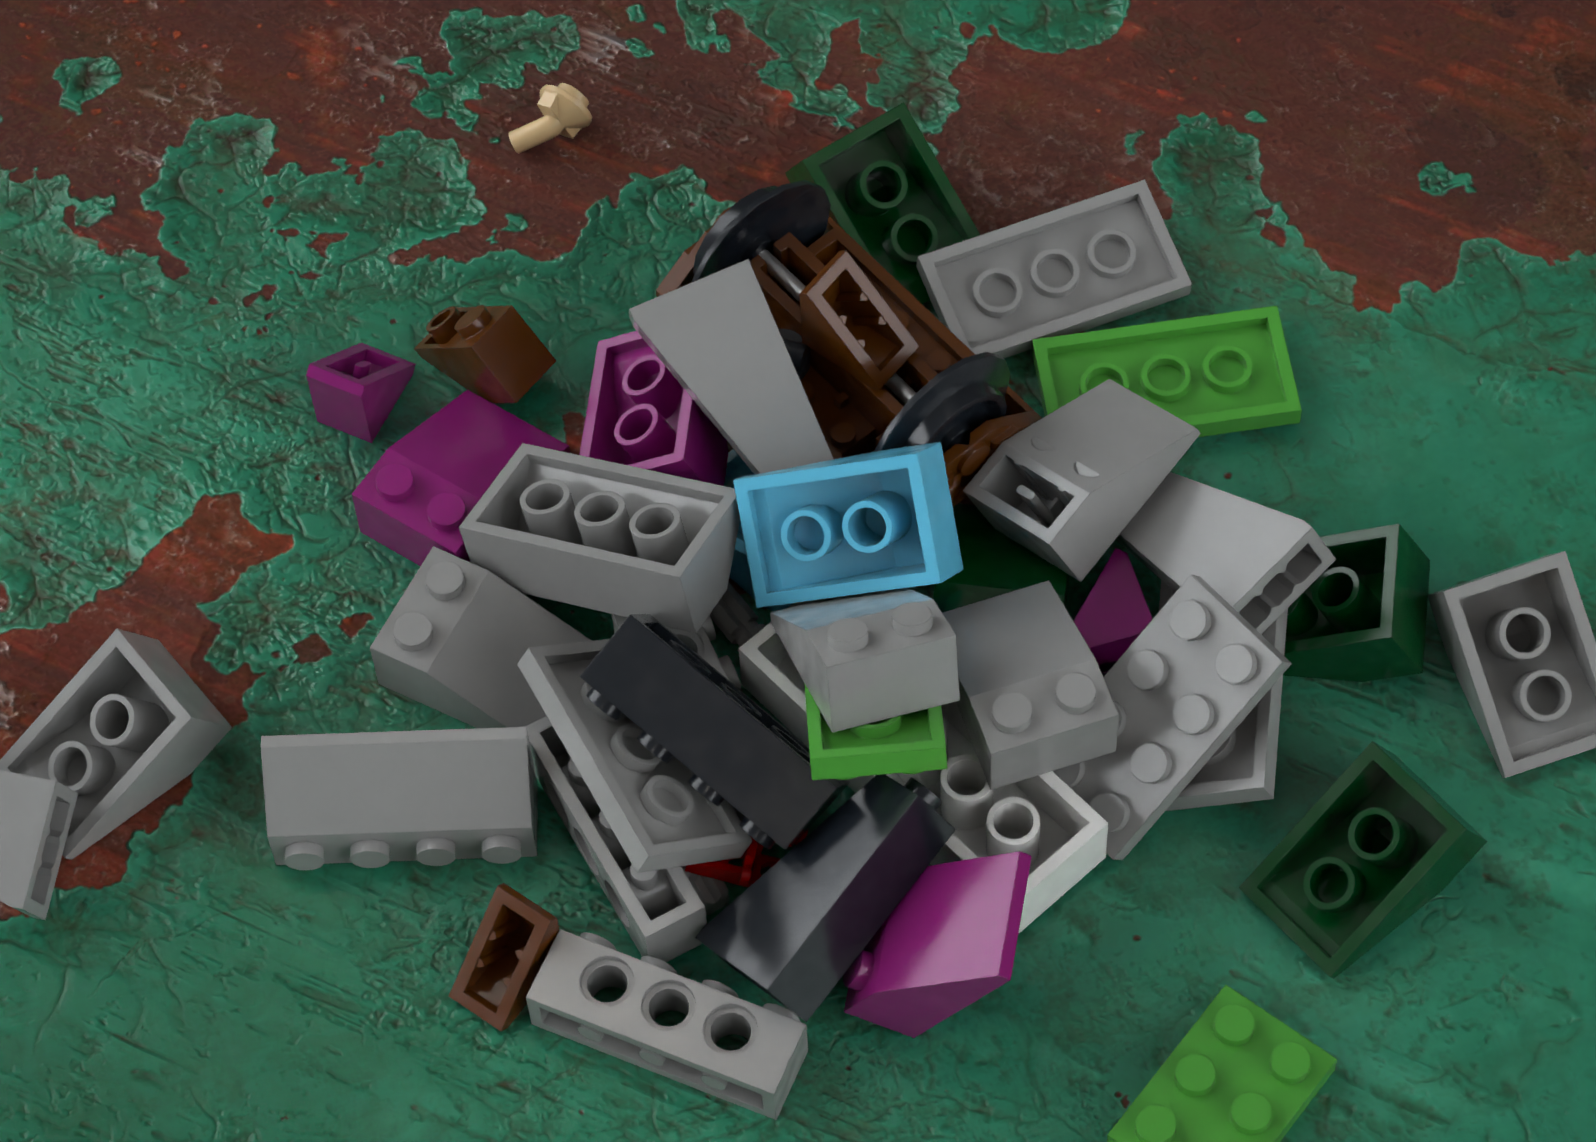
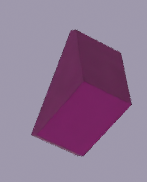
M359 343L310 363L306 377L317 422L372 443L413 376L416 364L364 343Z
M1117 548L1113 551L1074 619L1075 625L1096 658L1098 665L1118 661L1153 619L1128 554Z

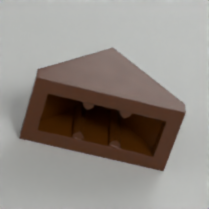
M847 250L839 251L799 294L802 343L873 390H880L919 347Z
M505 883L498 885L449 993V997L499 1031L507 1029L527 1005L526 996L559 932L557 917Z

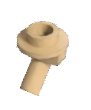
M560 83L558 86L544 85L539 92L540 100L537 103L544 116L509 132V139L514 150L518 154L558 135L573 139L582 128L589 126L592 122V115L587 109L589 105L588 99L579 90L566 83Z

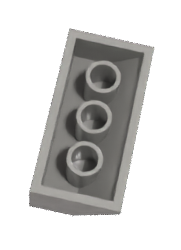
M522 443L459 526V530L470 562L489 570L521 593L627 618L630 614H651L666 627L697 633L727 590L740 515L735 488Z
M527 727L261 736L267 837L276 865H287L296 870H314L320 868L323 864L353 863L363 868H378L387 865L389 861L417 860L425 865L442 866L452 863L455 859L483 858L492 863L506 864L515 862L521 857L537 856L538 785Z

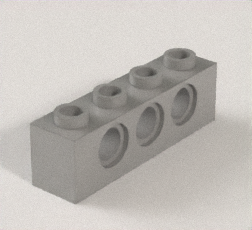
M545 716L525 726L528 731L535 774L641 956H652L668 962L701 945L702 943L695 937L707 924L705 906L681 866L637 873L548 717Z
M560 929L526 996L532 1025L774 1120H777L808 1053L807 1025L800 1022L799 1017L789 1009L772 1003L764 1004L763 1007L740 999L733 989L723 983L709 979L699 983L678 975L677 971L665 961L652 956H643L639 960L617 951L611 942L593 933L583 932L580 936ZM607 987H616L625 991L622 997L613 1002H601L593 998L597 992ZM666 1011H679L686 1015V1018L681 1023L674 1026H662L654 1021L660 1014ZM731 1034L743 1036L748 1040L742 1048L732 1051L721 1049L716 1045L722 1037Z

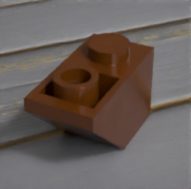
M512 305L450 306L431 319L426 326L429 334L414 348L422 359L464 388L491 403H517L556 362V359Z

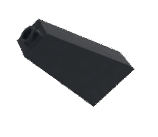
M886 774L876 775L706 924L695 938L732 969L807 1022L956 829L936 812L942 801L923 784L910 777L903 786Z

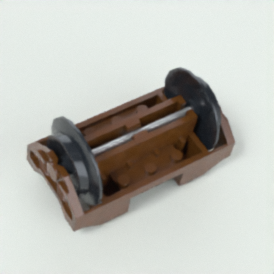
M802 180L779 187L761 188L723 211L717 217L713 226L704 232L699 241L682 253L656 289L657 297L749 259L778 329L792 330L802 336L799 294L839 251L847 250L919 345L917 350L880 390L871 389L811 349L810 368L800 381L834 459L887 449L941 442L951 501L954 507L967 497L963 490L1000 444L1042 419L1038 413L1008 386L1011 375L1006 360L1002 356L990 352L975 355L829 217L831 204L822 186Z

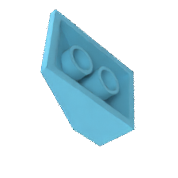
M941 442L875 451L733 480L757 608L939 584L964 570Z

